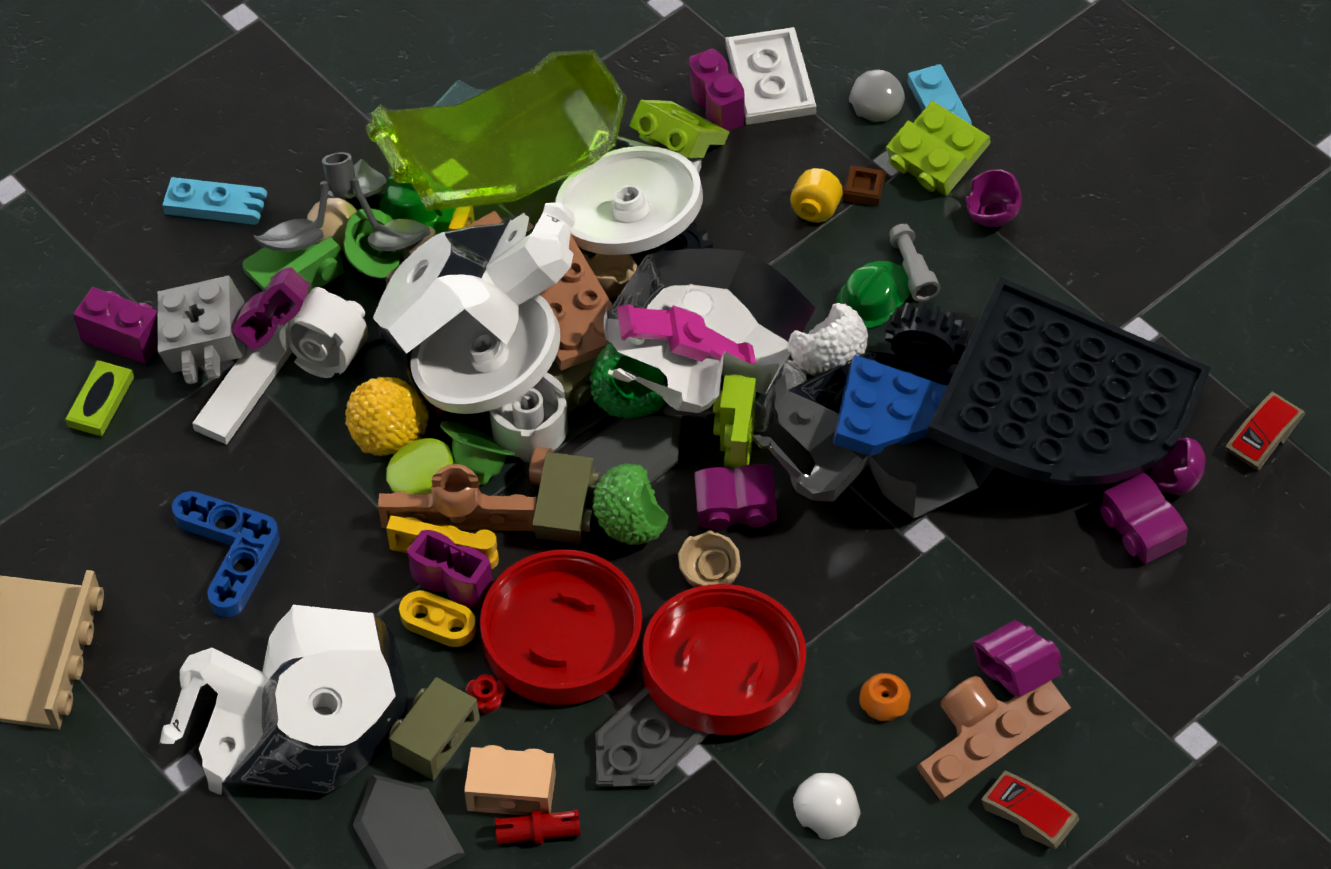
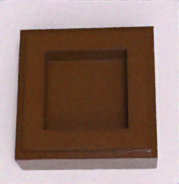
M850 165L843 191V201L879 207L886 171Z

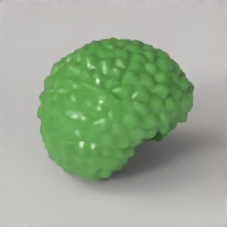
M624 463L608 470L601 477L594 491V504L592 508L599 525L603 527L609 537L627 545H639L657 539L663 530L666 529L668 515L657 504L654 496L655 491L651 489L650 481L647 477L648 472L641 465Z

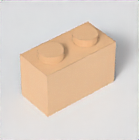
M495 745L483 748L471 747L464 791L467 811L524 816L532 815V811L540 810L541 814L551 813L556 777L554 754L546 753L539 749H527L525 751L505 750Z

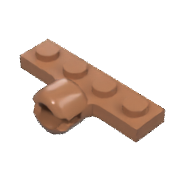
M460 464L447 465L433 475L432 494H409L406 492L379 493L378 511L382 528L387 527L392 515L401 518L414 517L424 523L438 526L450 525L459 530L534 531L532 524L537 503L536 497H527L521 494L511 496H487L482 494L479 490L476 474L471 469Z
M970 677L948 692L941 700V708L957 728V737L921 762L916 768L941 801L1064 714L1071 707L1051 680L1021 697L1015 696L1009 701L1001 702L995 698L981 677Z

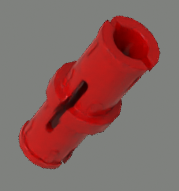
M578 809L541 814L540 810L532 811V815L495 818L497 846L535 840L536 845L544 844L543 839L581 836Z

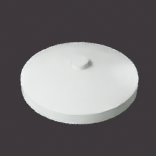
M635 146L601 154L578 167L561 185L555 203L565 205L574 213L575 224L571 228L570 234L578 247L598 254L625 255L658 247L682 233L694 221L701 209L703 189L696 167L683 155L666 148Z
M537 294L518 305V323L506 345L464 309L413 348L411 372L414 381L423 396L431 404L444 411L458 414H473L502 407L518 399L533 388L551 367L560 345L558 320L548 302L540 294Z

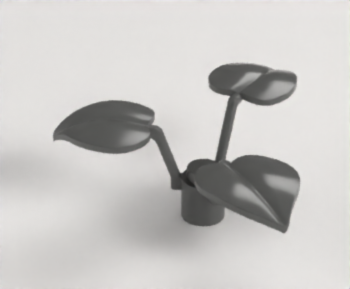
M338 152L327 155L322 159L326 180L320 182L321 197L317 219L314 222L308 219L289 220L269 229L261 236H254V239L265 248L282 252L298 251L316 244L324 237L323 231L319 228L324 224L327 197L340 199L358 198L373 230L376 231L368 237L369 245L376 250H399L415 244L425 236L430 235L431 232L430 228L426 225L409 219H395L384 226L379 224L365 197L372 196L387 186L385 176L371 168L363 159H360L353 165L351 154Z

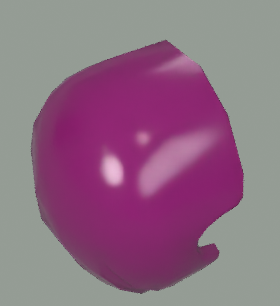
M1003 169L988 170L975 176L971 181L970 195L966 196V207L971 219L975 223L988 228L1007 225L1018 215L1022 205L1021 190L1014 174Z
M1180 438L1177 442V447L1160 463L1151 468L1150 478L1160 491L1175 496H1183L1199 484L1204 476L1206 456L1201 444L1191 438Z

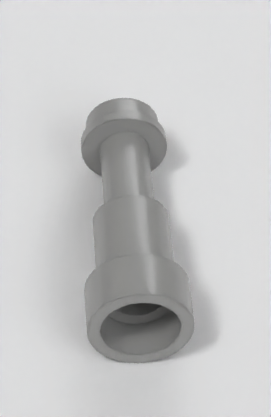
M907 224L894 226L889 232L890 243L894 248H899L903 256L902 266L909 279L907 286L913 299L923 302L934 298L940 292L941 287L935 273L929 271L923 256L917 253L913 245L915 239L914 231Z

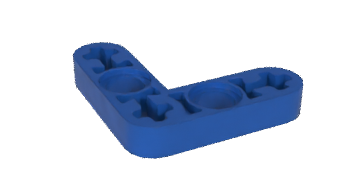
M184 492L178 495L172 504L176 524L185 531L231 545L207 593L211 609L216 615L226 618L233 617L244 609L279 544L280 536L277 523L266 514L199 492ZM193 507H197L198 512L191 510ZM184 510L191 511L188 516L184 514ZM231 516L236 519L234 526L229 529H219L215 526L216 522L222 517ZM263 530L268 531V535L262 534L259 539H256L254 533L261 534ZM241 559H250L255 562L254 567L247 572H237L233 569L236 562ZM232 588L234 599L227 598L224 602H221L219 596L226 597Z

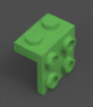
M328 237L319 244L316 243L308 248L293 252L275 251L264 247L245 259L242 264L244 272L263 291H265L270 279L277 272L287 267H292L310 284L307 294L313 288H322L344 273L339 245L331 237Z

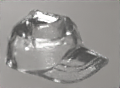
M789 358L785 360L768 390L762 409L755 419L754 428L757 432L766 431L773 419L778 417L775 409L776 381L785 374L788 391L807 381L806 375L801 368Z

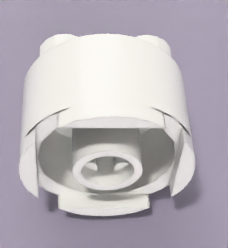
M315 287L306 295L298 314L281 327L279 332L280 343L285 352L289 348L297 356L294 362L308 373L322 378H332L335 373L340 375L346 370L368 338L367 325L363 319L365 311L355 301H345L337 295L328 293L323 288Z
M546 373L533 388L518 399L489 411L492 435L495 442L503 448L515 452L513 456L519 457L524 462L530 463L532 452L536 447L551 448L554 451L561 445L568 434L567 405L564 389L561 383L549 373Z

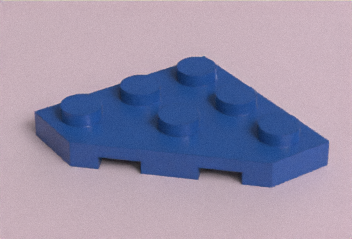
M854 355L847 375L832 444L872 456L881 453L886 446L895 443L902 446L923 439L948 386L889 367L874 360Z

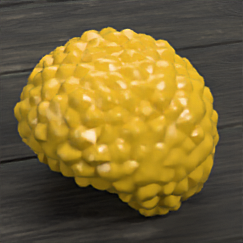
M393 377L372 378L362 383L361 386L355 389V392L351 393L346 405L345 424L352 439L364 453H371L375 456L395 454L400 448L410 442L421 439L426 433L429 412L423 403V399L406 381Z

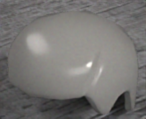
M880 69L866 71L855 80L849 95V103H852L856 115L872 122L890 120L900 112L905 101L904 90L900 81L890 72Z

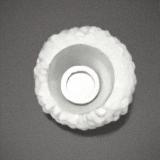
M835 303L832 305L828 317L823 322L817 324L814 329L810 330L809 334L795 330L790 335V347L788 350L795 365L812 376H818L838 365H845L847 361L853 359L854 355L864 354L867 347V328L856 310L845 304Z

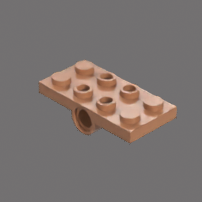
M571 234L569 250L574 253L571 268L555 285L539 293L548 302L559 323L560 345L555 361L560 370L597 358L601 350L609 343L605 337L603 318L605 312L608 313L612 307V303Z

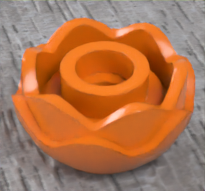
M880 673L870 677L862 685L859 702L861 708L871 718L879 721H893L907 712L911 695L908 686L901 678L890 673ZM882 694H888L889 696L884 698Z

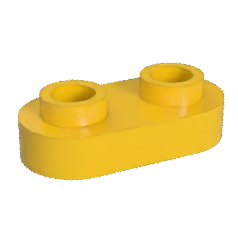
M421 590L407 594L400 603L401 622L411 632L450 647L464 646L476 634L475 616L466 606ZM419 613L426 614L424 618H415ZM454 627L462 628V630L458 632L450 631Z

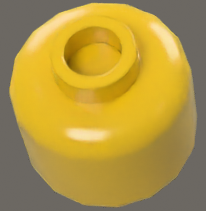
M818 168L806 170L800 175L790 196L791 207L799 217L806 221L815 223L827 221L833 216L843 195L842 185L838 178L830 171Z

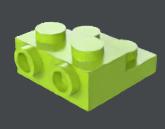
M640 100L629 125L640 133L639 138L653 145L661 143L667 146L669 150L683 155L688 160L689 158H704L710 145H724L730 133L672 101Z
M931 101L914 123L908 120L886 146L889 156L888 161L897 171L903 174L909 172L917 177L918 182L925 189L931 192L937 190L947 196L989 146L991 141L989 135L936 102Z
M737 374L725 375L723 390H719V396L714 401L713 413H715L713 434L720 436V451H725L724 468L735 469L750 463L753 443L751 432L754 435L756 378Z

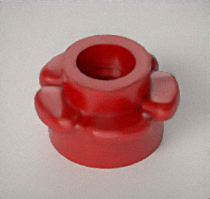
M482 674L478 676V679L471 680L467 684L465 693L477 699L479 712L491 713L501 706L503 697L506 694V688L502 681L496 680L495 676ZM486 689L489 690V693L482 694V691Z

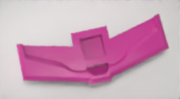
M627 304L617 307L621 340H626L628 337L669 340L672 353L701 362L708 356L720 361L725 351L748 363L756 364L754 349L751 344L747 342L737 344L708 328L702 316L696 312L675 305L669 310L634 308L633 305Z

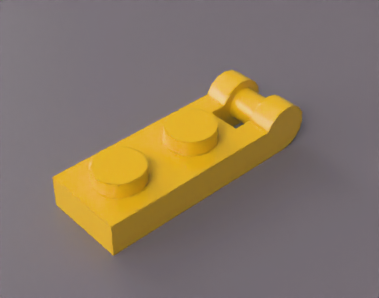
M392 515L386 527L391 550L407 553V550L421 530H432L444 534L456 546H467L480 551L489 559L491 569H494L499 563L496 536L490 530L483 529L474 534L461 531L450 525L438 526L424 523L414 517L401 518Z

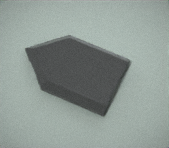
M649 414L637 419H624L621 417L569 455L593 458L595 470L601 473V477L608 470L620 464L641 465L643 469L647 470V477L651 483L678 464L682 415Z
M644 687L596 731V787L656 785L698 746L709 733L688 728L670 718L656 705L647 688Z
M372 774L353 827L376 869H441L465 857V852L428 788Z

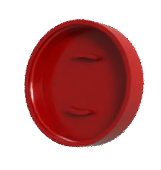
M551 550L528 556L506 569L492 584L481 609L480 628L484 654L491 670L511 691L535 702L550 705H571L597 698L613 689L628 675L640 654L643 640L642 609L633 584L612 563L587 552Z
M710 584L686 590L664 603L655 612L646 628L643 641L642 674L647 691L656 705L665 714L688 728L716 735H736L756 731L782 717L794 704L802 687L806 663V644L801 628L783 605L757 590L732 584Z

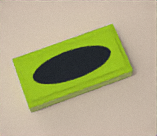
M97 360L65 418L67 427L103 436L134 379L132 370Z

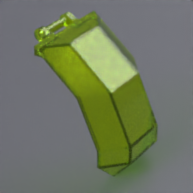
M595 50L552 51L532 70L457 105L388 110L380 104L370 113L373 120L366 125L365 130L371 141L376 142L390 165L389 171L393 179L398 183H411L428 210L514 202L594 164L615 146L627 97Z

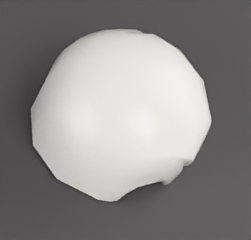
M835 773L813 774L799 785L793 797L794 810L799 822L803 827H809L814 830L821 839L828 840L844 836L856 826L861 813L854 788L849 781Z

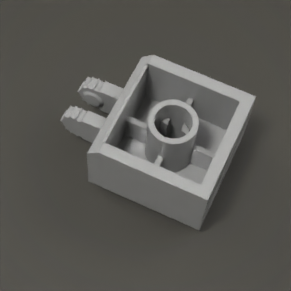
M229 275L158 291V353L171 373L183 372L184 379L188 384L197 383L198 367L205 366L208 378L216 379L220 376V362L246 356V344L232 332L245 302Z

